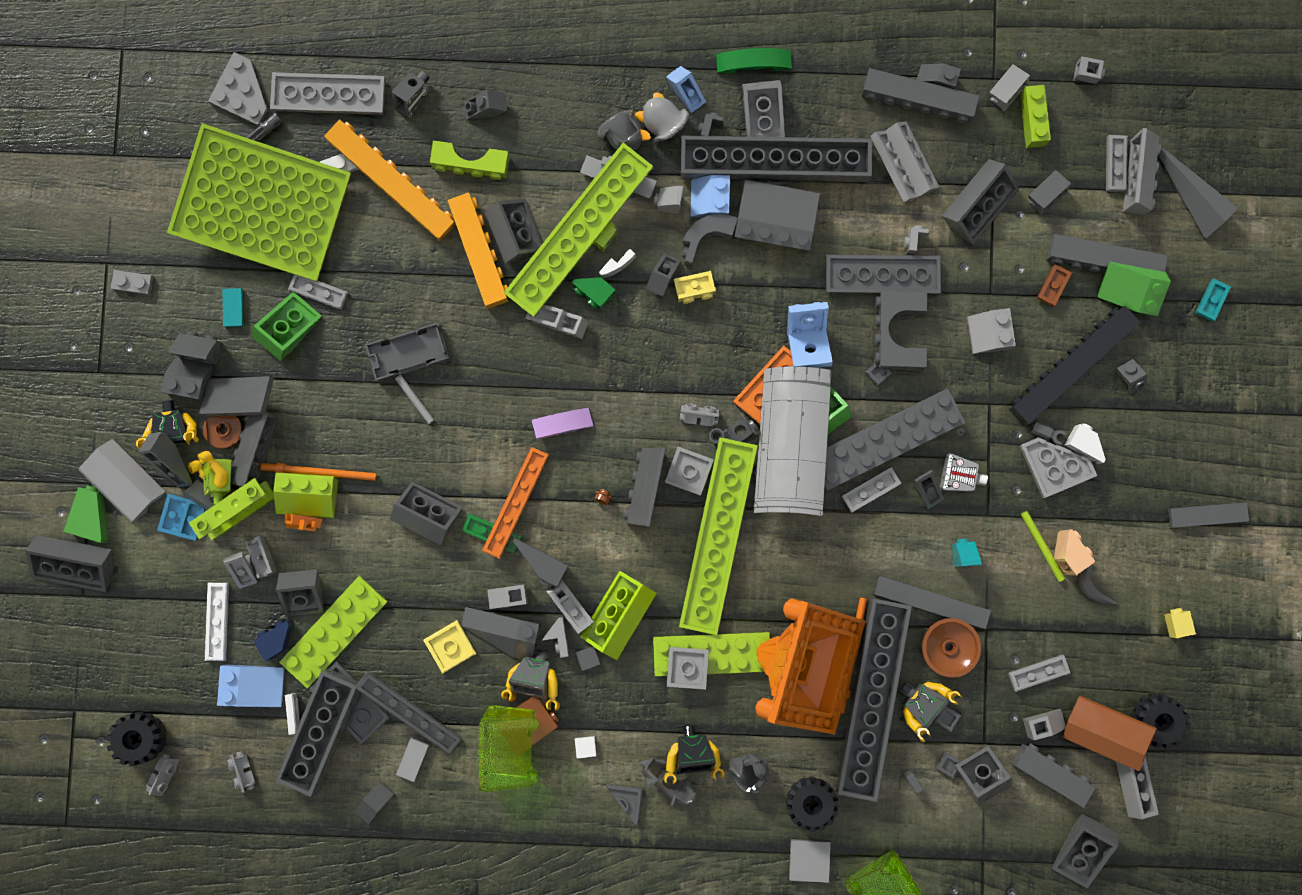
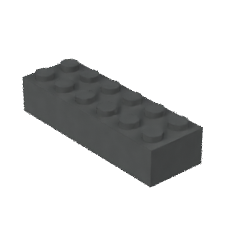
M330 669L321 671L275 780L276 782L310 797L319 792L360 694V691L355 689L358 681Z

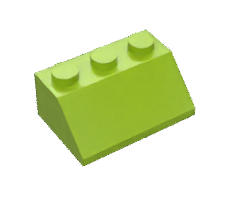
M276 473L273 491L276 514L285 515L287 513L308 517L334 518L338 480L334 476Z

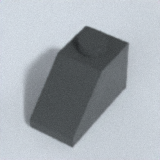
M944 63L921 64L916 80L954 89L961 69Z
M663 253L652 271L646 289L654 294L664 296L681 260Z

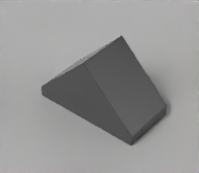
M379 781L361 801L354 813L369 825L395 793Z

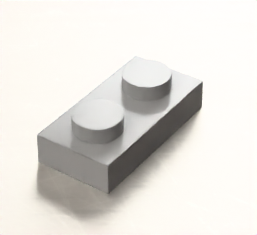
M114 270L111 289L151 295L154 277Z

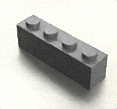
M1031 743L1029 746L1022 744L1011 764L1084 808L1096 788L1090 784L1091 780L1083 775H1080V777L1074 775L1073 772L1075 770L1065 764L1062 767L1056 764L1057 759L1049 754L1043 756L1039 753L1040 749Z

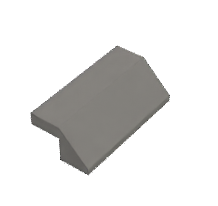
M906 121L895 123L885 131H878L870 135L903 202L915 200L939 188Z
M113 439L98 447L78 469L131 523L145 515L149 505L165 495V491Z

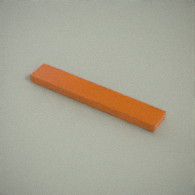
M531 447L483 547V552L498 559L501 558L549 454Z

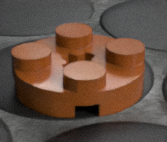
M210 416L204 422L203 435L212 446L227 449L240 442L239 436L243 430V424L238 416ZM223 424L228 428L224 435L222 432H219V428H222Z

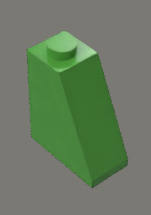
M86 485V488L78 487L63 532L99 543H108L105 499L102 493L97 492L98 489L89 485Z

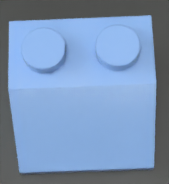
M708 175L691 180L690 217L703 218L713 214L729 215L730 175Z

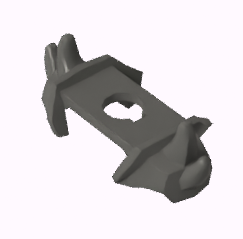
M652 757L639 763L640 766L644 767L642 774L647 776V785L651 786L654 784L672 799V806L678 804L687 806L689 804L690 808L694 807L697 793L694 791L688 778L685 779L683 785L677 780L673 784V777L668 776L667 779L671 782L673 789H667L663 786L664 775L667 773L663 767L667 765V761Z

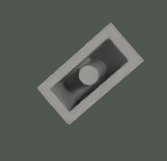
M683 186L660 188V193H656L654 205H657V211L679 215Z

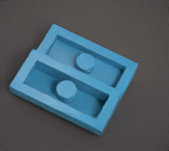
M167 494L157 531L196 541L197 535L189 522L204 513L205 509L191 499Z

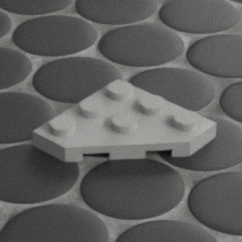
M233 52L208 102L257 126H260L259 123L263 122L268 112L252 61Z
M1036 438L1019 445L1042 498L1097 476L1090 458L1051 444L1044 439Z

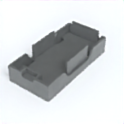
M439 322L420 327L416 331L413 330L390 337L389 339H380L365 344L377 382L451 361ZM427 331V333H425V334H422V335H419V334H418V333ZM388 342L391 343V344H389V345L382 346V344H385V343H388ZM396 370L399 371V373L390 374V372H395Z

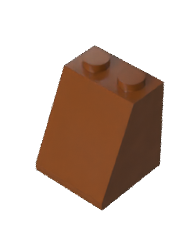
M532 696L495 722L516 756L559 726L557 723L559 718L555 712H550L546 708V699Z

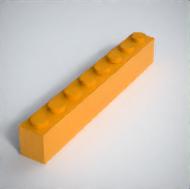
M339 119L324 135L325 139L437 240L441 241L455 226L454 217L448 211H441L438 208L440 206L438 202L433 198L429 200L425 196L426 192L420 186H413L410 183L412 180L404 172L400 174L396 170L398 167L392 161L384 160L382 158L383 154L376 147L372 149L368 145L369 141L363 135H356L353 132L355 129L347 121L343 123Z

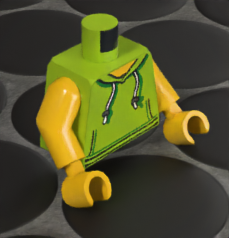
M203 451L197 455L200 461L195 460L189 463L187 469L191 474L199 472V477L204 480V495L211 496V505L214 506L223 500V496L230 492L231 460L213 459L209 451Z

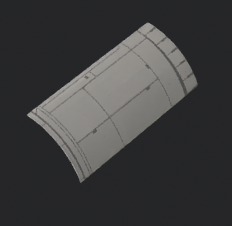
M794 366L767 368L764 370L754 513L790 512L823 515L831 370Z

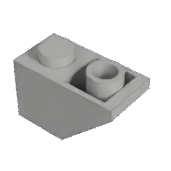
M526 584L487 590L490 609L528 604Z
M1061 709L1023 718L1027 736L1032 740L1055 735L1066 728Z

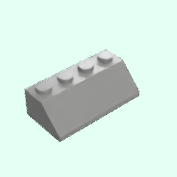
M1147 128L1140 130L1130 140L1127 191L1124 195L1123 204L1124 213L1146 215L1153 210L1155 205L1153 192L1157 187L1155 174L1159 168L1157 155L1160 153L1161 144H1159V136Z

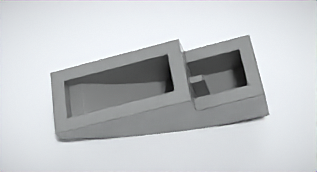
M545 304L535 317L529 313L526 315L527 320L580 339L583 338L589 321L581 316L567 313L562 309Z

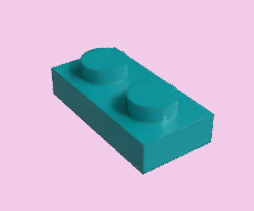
M1216 279L1210 280L1195 314L1212 322L1215 321L1231 287Z

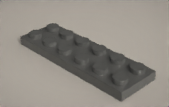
M826 255V294H880L881 291L927 292V295H939L941 293L940 256Z

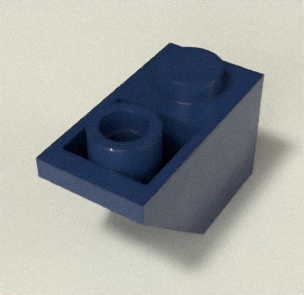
M283 619L274 624V629L270 631L266 629L257 634L258 638L253 642L264 661L271 660L287 650L294 624L292 620L285 621Z

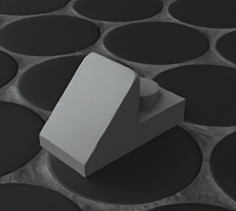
M239 552L223 558L224 565L239 589L258 583L250 555L245 556L243 552Z
M564 617L558 618L542 639L558 638V642H555V649L557 654L560 653V658L569 656Z

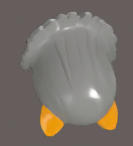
M656 92L653 98L646 102L643 111L636 112L635 116L638 121L645 124L651 133L656 135L653 141L658 142L672 138L686 124L689 113L686 109L679 111L670 100Z

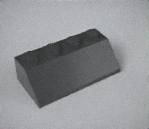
M988 159L942 217L949 228L969 244L974 245L1020 188L1006 164Z
M265 412V415H246V426L239 436L240 445L233 455L234 463L231 467L230 483L242 487L254 478L258 481L261 463H264L277 423V416Z
M39 535L34 537L26 549L31 578L107 592L114 564L112 549Z

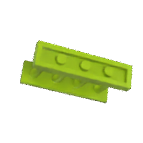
M254 478L193 519L189 524L199 539L208 535L211 540H215L273 501V489L267 481L259 484L256 478Z

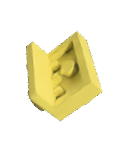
M711 271L674 279L678 301L683 302V304L692 303L694 299L701 297L702 300L710 299L716 294Z

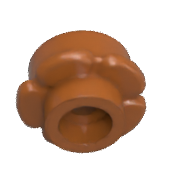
M604 489L594 493L596 495L594 500L601 505L607 506L613 499L610 496L611 493Z

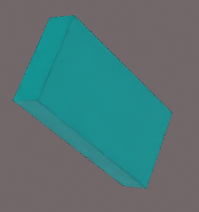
M222 289L223 327H244L243 289Z

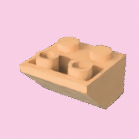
M1072 529L1058 532L1054 559L1065 575H1077L1095 562L1092 558L1094 556L1092 551L1082 544L1081 536Z

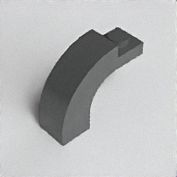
M713 214L695 222L683 239V245L689 246V248L685 247L682 256L685 259V265L692 267L697 248L704 239L711 236H719L732 240L738 218L726 214Z

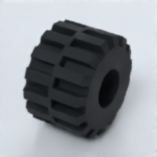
M1151 693L1148 698L1145 696L1139 698L1140 704L1135 703L1133 705L1136 711L1135 713L1131 712L1130 717L1157 728L1151 744L1154 747L1172 748L1171 744L1178 746L1181 744L1179 739L1181 737L1186 739L1188 736L1184 731L1185 729H1190L1191 724L1186 722L1187 719H1190L1189 713L1184 712L1186 708L1178 703L1177 700L1159 693L1157 695ZM1156 718H1161L1160 721L1155 722Z
M144 712L128 714L115 721L116 724L111 725L109 728L111 734L106 737V741H110L111 744L107 746V750L114 752L111 757L114 760L120 759V764H129V766L141 765L155 759L157 754L162 752L164 748L162 743L166 742V737H163V732H166L165 727H160L159 725L161 720L159 718L154 719L153 714H144ZM140 734V742L137 741L138 738L136 737V735Z
M810 776L809 778L799 779L800 781L791 786L792 788L787 793L786 807L788 814L799 828L807 829L810 832H815V830L819 829L822 831L827 825H831L834 822V817H837L839 802L836 793L821 778L818 779ZM810 798L817 802V804L813 805V808L806 804L810 802Z

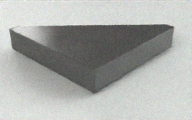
M607 783L606 787L634 824L638 825L643 788Z

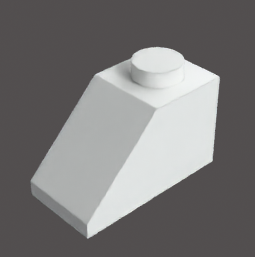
M1084 423L1074 426L1064 446L1090 458L1096 464L1104 463L1106 459L1098 433L1092 431L1093 428Z

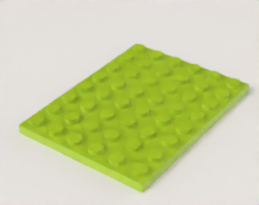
M201 123L167 233L318 281L351 173Z

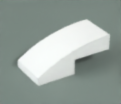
M629 249L618 263L611 258L599 272L600 277L604 279L623 270L636 258L635 253Z

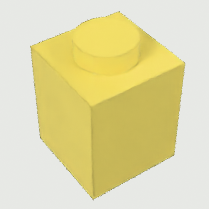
M1176 608L1170 610L1171 613L1164 615L1170 638H1180L1196 634L1190 611Z

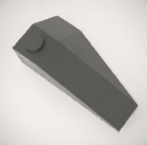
M465 607L461 626L511 657L523 660L525 657H534L541 623Z

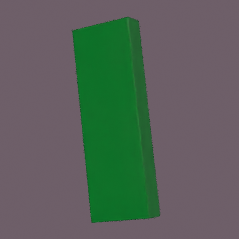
M469 513L462 531L486 542L494 524ZM512 533L505 548L506 551L513 554L517 550V546L512 541L513 538L522 539V536L516 533Z

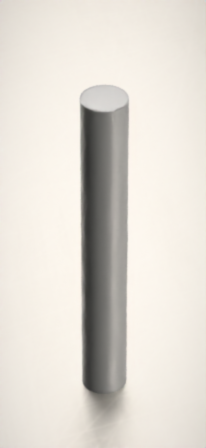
M402 375L396 377L395 380L428 425L435 421Z

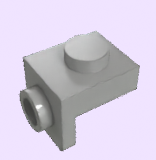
M924 226L910 228L908 236L904 238L906 254H915L918 237H927L930 234V229H925Z

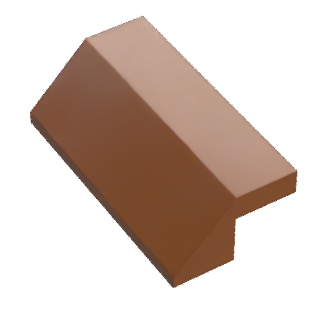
M1079 696L1068 719L1063 738L1140 771L1157 728Z

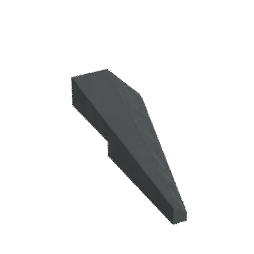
M1164 148L1160 150L1157 157H1160L1165 166V172L1170 175L1175 190L1186 209H1189L1194 218V224L1198 225L1202 233L1201 236L1205 240L1225 223L1238 207Z

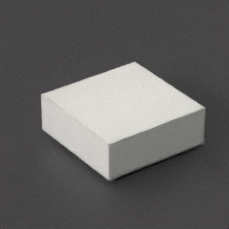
M595 736L575 738L577 758L596 756Z

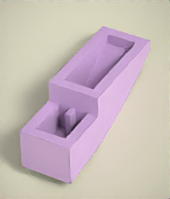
M589 408L567 411L532 420L537 440L593 427Z

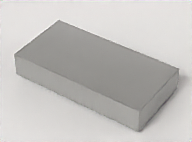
M411 737L396 775L415 782L430 744Z

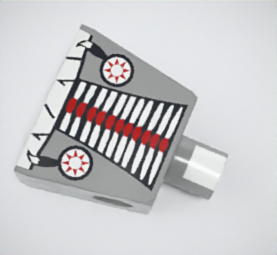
M947 454L940 490L972 492L975 490L976 484L986 486L988 475L978 473L979 464L954 454Z

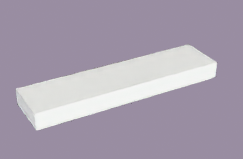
M208 583L205 661H226L229 583Z

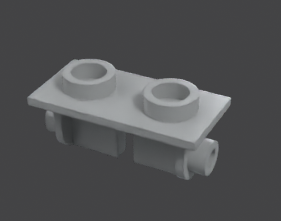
M690 403L681 405V412L683 413H680V421H683V423L696 424L697 418H701L700 425L713 427L718 424V418L715 417H719V410H716L715 407L705 406L701 408Z
M244 751L236 753V757H233V754L229 755L230 759L227 760L230 772L234 771L236 777L233 779L235 789L243 793V788L245 787L247 791L255 788L252 771L250 770L245 773L243 769L250 767L247 754H244Z
M165 753L159 757L154 768L159 773L152 772L146 784V791L149 792L148 795L163 796L176 771L179 759L170 758L171 756Z

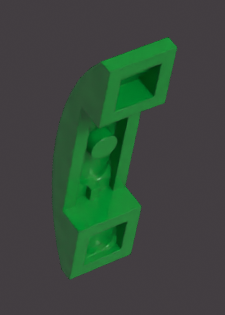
M751 48L716 54L717 74L736 73V70L773 68V71L792 70L791 50Z

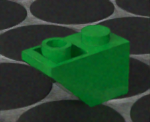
M601 277L574 279L572 281L573 291L580 297L584 295L588 299L587 303L594 309L598 307L602 310L616 294V290Z

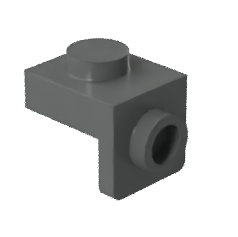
M706 113L704 123L700 122L698 134L709 136L711 125L723 127L724 117L717 113Z
M1133 359L1116 368L1117 374L1128 384V391L1130 393L1143 389L1147 384V373Z

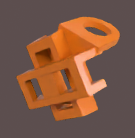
M285 513L286 528L315 532L316 528L321 527L323 520L317 517Z

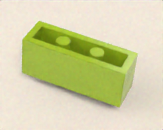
M1026 86L1020 93L1026 148L1045 147L1051 140L1045 86Z

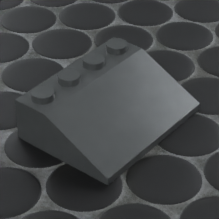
M745 180L735 237L810 251L820 193Z
M642 448L641 452H637L635 463H639L638 471L634 470L632 482H635L634 490L630 489L628 501H631L630 509L626 508L624 516L629 525L650 529L665 455L664 448Z

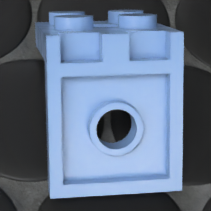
M827 302L789 306L787 335L794 367L821 368L832 366L833 362L826 331L828 318ZM807 348H813L815 352L808 353L805 350Z

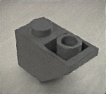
M487 89L464 101L467 120L496 117L507 111L505 93Z

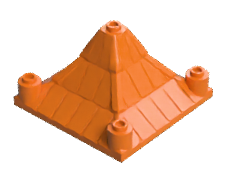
M792 598L784 604L783 612L786 618L795 620V622L791 623L780 636L763 642L756 652L762 669L769 677L771 695L774 696L773 700L762 698L758 701L755 707L756 714L759 718L768 720V722L773 724L835 734L866 621Z

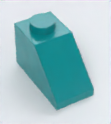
M969 538L957 539V543L952 544L954 567L982 565L975 542H969Z

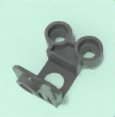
M740 413L741 419L724 431L719 428L712 429L709 433V438L713 443L718 444L719 439H714L713 435L719 432L721 438L742 442L752 433L757 435L756 430L758 428L752 420L748 422L745 415ZM743 425L746 428L745 435H736V426Z

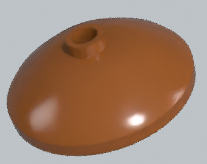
M946 618L935 622L926 631L922 641V653L927 665L937 674L945 677H960L969 673L978 663L981 655V642L977 632L971 625L960 619ZM948 643H950L952 646L951 650L949 651L946 650V645Z

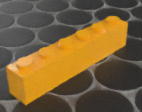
M466 193L449 199L448 203L486 308L489 309L509 302L507 295L504 294L508 287L502 284L501 278H504L501 268H496L494 261L497 260L494 249L490 250L488 244L491 243L488 232L484 233L482 229L485 223L482 215H477L476 209L479 207L475 197L471 198L470 194Z

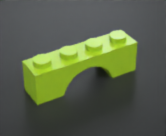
M433 141L430 164L434 170L439 172L451 170L455 174L463 175L465 172L471 173L475 177H483L485 175L490 176L491 179L501 180V178H507L510 156L508 151L489 149L482 158L468 161L460 158L455 153L452 143Z

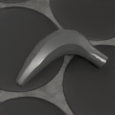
M1093 564L1084 569L1079 578L1081 591L1095 602L1116 606L1117 601L1101 592L1094 585L1091 579Z

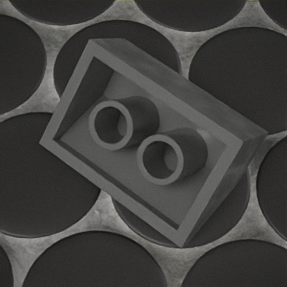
M526 199L498 201L485 211L505 263L518 262L529 258L543 244Z
M411 482L394 504L390 520L442 545L450 534L463 507Z

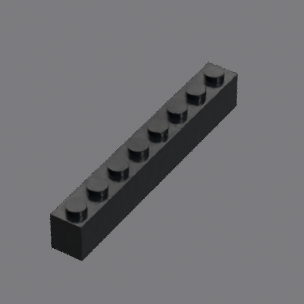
M1125 305L1119 309L1115 307L1108 313L1110 317L1106 321L1102 319L1094 326L1096 330L1092 334L1090 332L1085 334L1080 339L1082 341L1080 345L1072 346L1067 351L1068 355L1064 359L1061 357L1053 364L1054 368L1050 372L1046 370L1039 376L1041 380L1037 384L1033 382L1025 389L1027 393L1023 397L1019 395L1011 402L1013 406L1009 410L1024 426L1030 424L1140 323Z

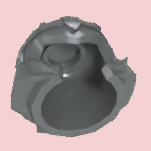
M749 753L742 757L731 759L728 772L735 784L745 794L756 795L760 790V786L769 776L768 762L760 755Z

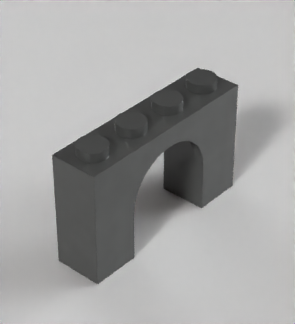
M881 291L878 297L875 298V308H878V315L875 316V327H878V334H875V345H878V352H875L874 363L878 364L877 369L924 371L927 367V348H905L897 345L890 337L889 323L891 319L899 315H924L927 312V292Z

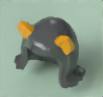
M634 109L625 110L611 116L598 128L597 132L600 139L605 136L616 150L622 143H625L633 151H637L642 141L651 139L650 134L642 130L639 122L632 117Z

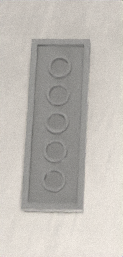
M272 72L271 111L384 115L385 76Z

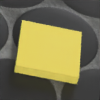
M458 620L424 639L442 674L477 654Z

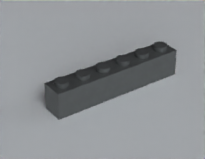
M869 68L866 74L861 96H865L868 100L874 101L877 99L887 105H901L902 108L907 110L916 109L920 110L923 114L932 113L943 119H956L959 123L971 122L974 118L979 95Z
M1054 234L1049 239L1046 260L1052 261L1051 263L1056 265L1068 264L1071 268L1075 269L1089 268L1091 272H1106L1109 261L1165 272L1168 255Z

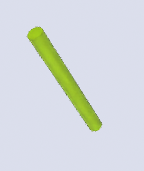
M1028 511L1021 513L1024 522L1058 582L1063 581L1066 578Z

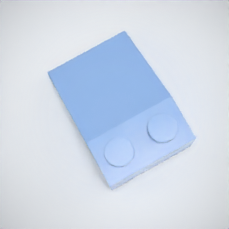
M228 664L220 666L217 706L282 707L285 668Z

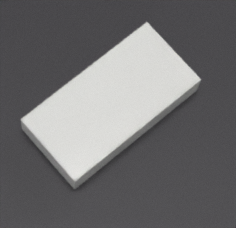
M297 693L285 695L289 735L296 733L300 723Z

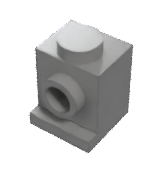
M1082 56L1076 63L1073 81L1079 80L1096 84L1104 77V61Z

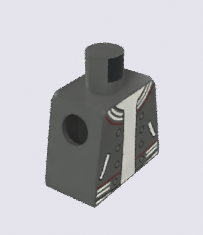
M421 71L417 76L408 73L392 91L394 109L409 119L427 95L426 83L430 77L425 72Z

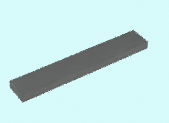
M878 576L873 593L874 595L944 617L960 619L970 625L986 629L991 610L882 576Z
M367 671L355 686V689L449 755L462 738L370 672Z

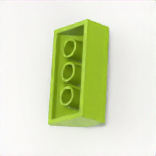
M619 571L592 616L594 623L586 628L580 637L602 653L617 660L657 593Z

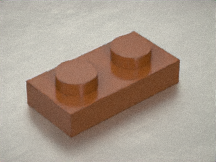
M1054 264L1036 299L1054 307L1072 272Z

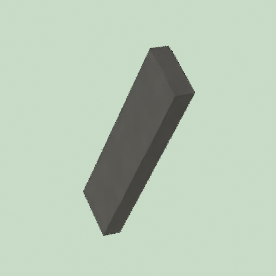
M1247 502L1168 509L1170 528L1249 521Z

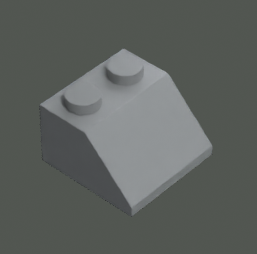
M1010 308L987 311L967 317L972 354L1010 350L1016 346Z

